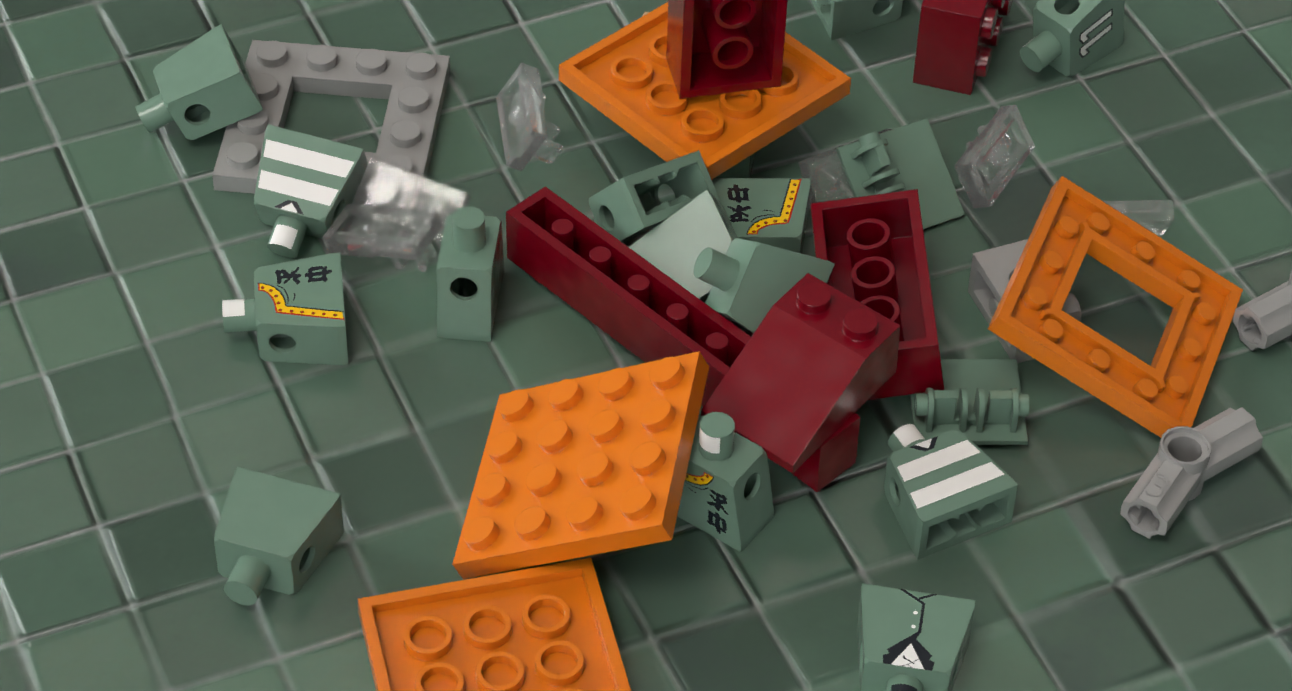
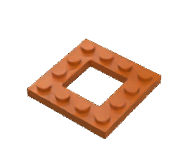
M1061 176L1050 190L989 324L988 330L1161 438L1168 429L1177 426L1192 427L1243 289L1064 176ZM1086 254L1173 308L1151 365L1062 310Z

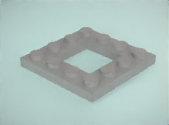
M252 40L245 64L263 110L226 127L212 174L214 190L255 194L266 127L270 124L284 128L294 92L389 99L376 153L365 152L370 169L368 176L353 202L420 208L450 75V56L286 43L273 40Z

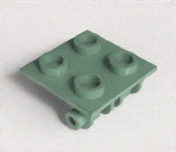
M928 118L880 134L878 131H874L859 137V141L836 148L854 198L918 189L923 229L965 215Z
M941 359L944 390L926 388L925 393L910 395L913 425L919 429L925 439L953 429L963 432L976 445H1028L1025 416L1029 415V395L1021 393L1017 359Z

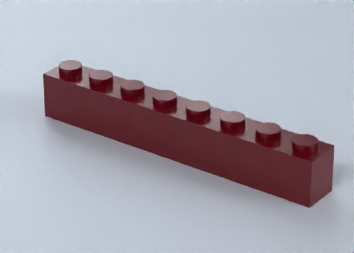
M546 186L506 211L507 258L642 361L647 363L666 357H675L700 351L709 365L701 403L702 406L705 405L751 338L748 334ZM854 413L792 474L818 492L854 465L857 457L860 416Z

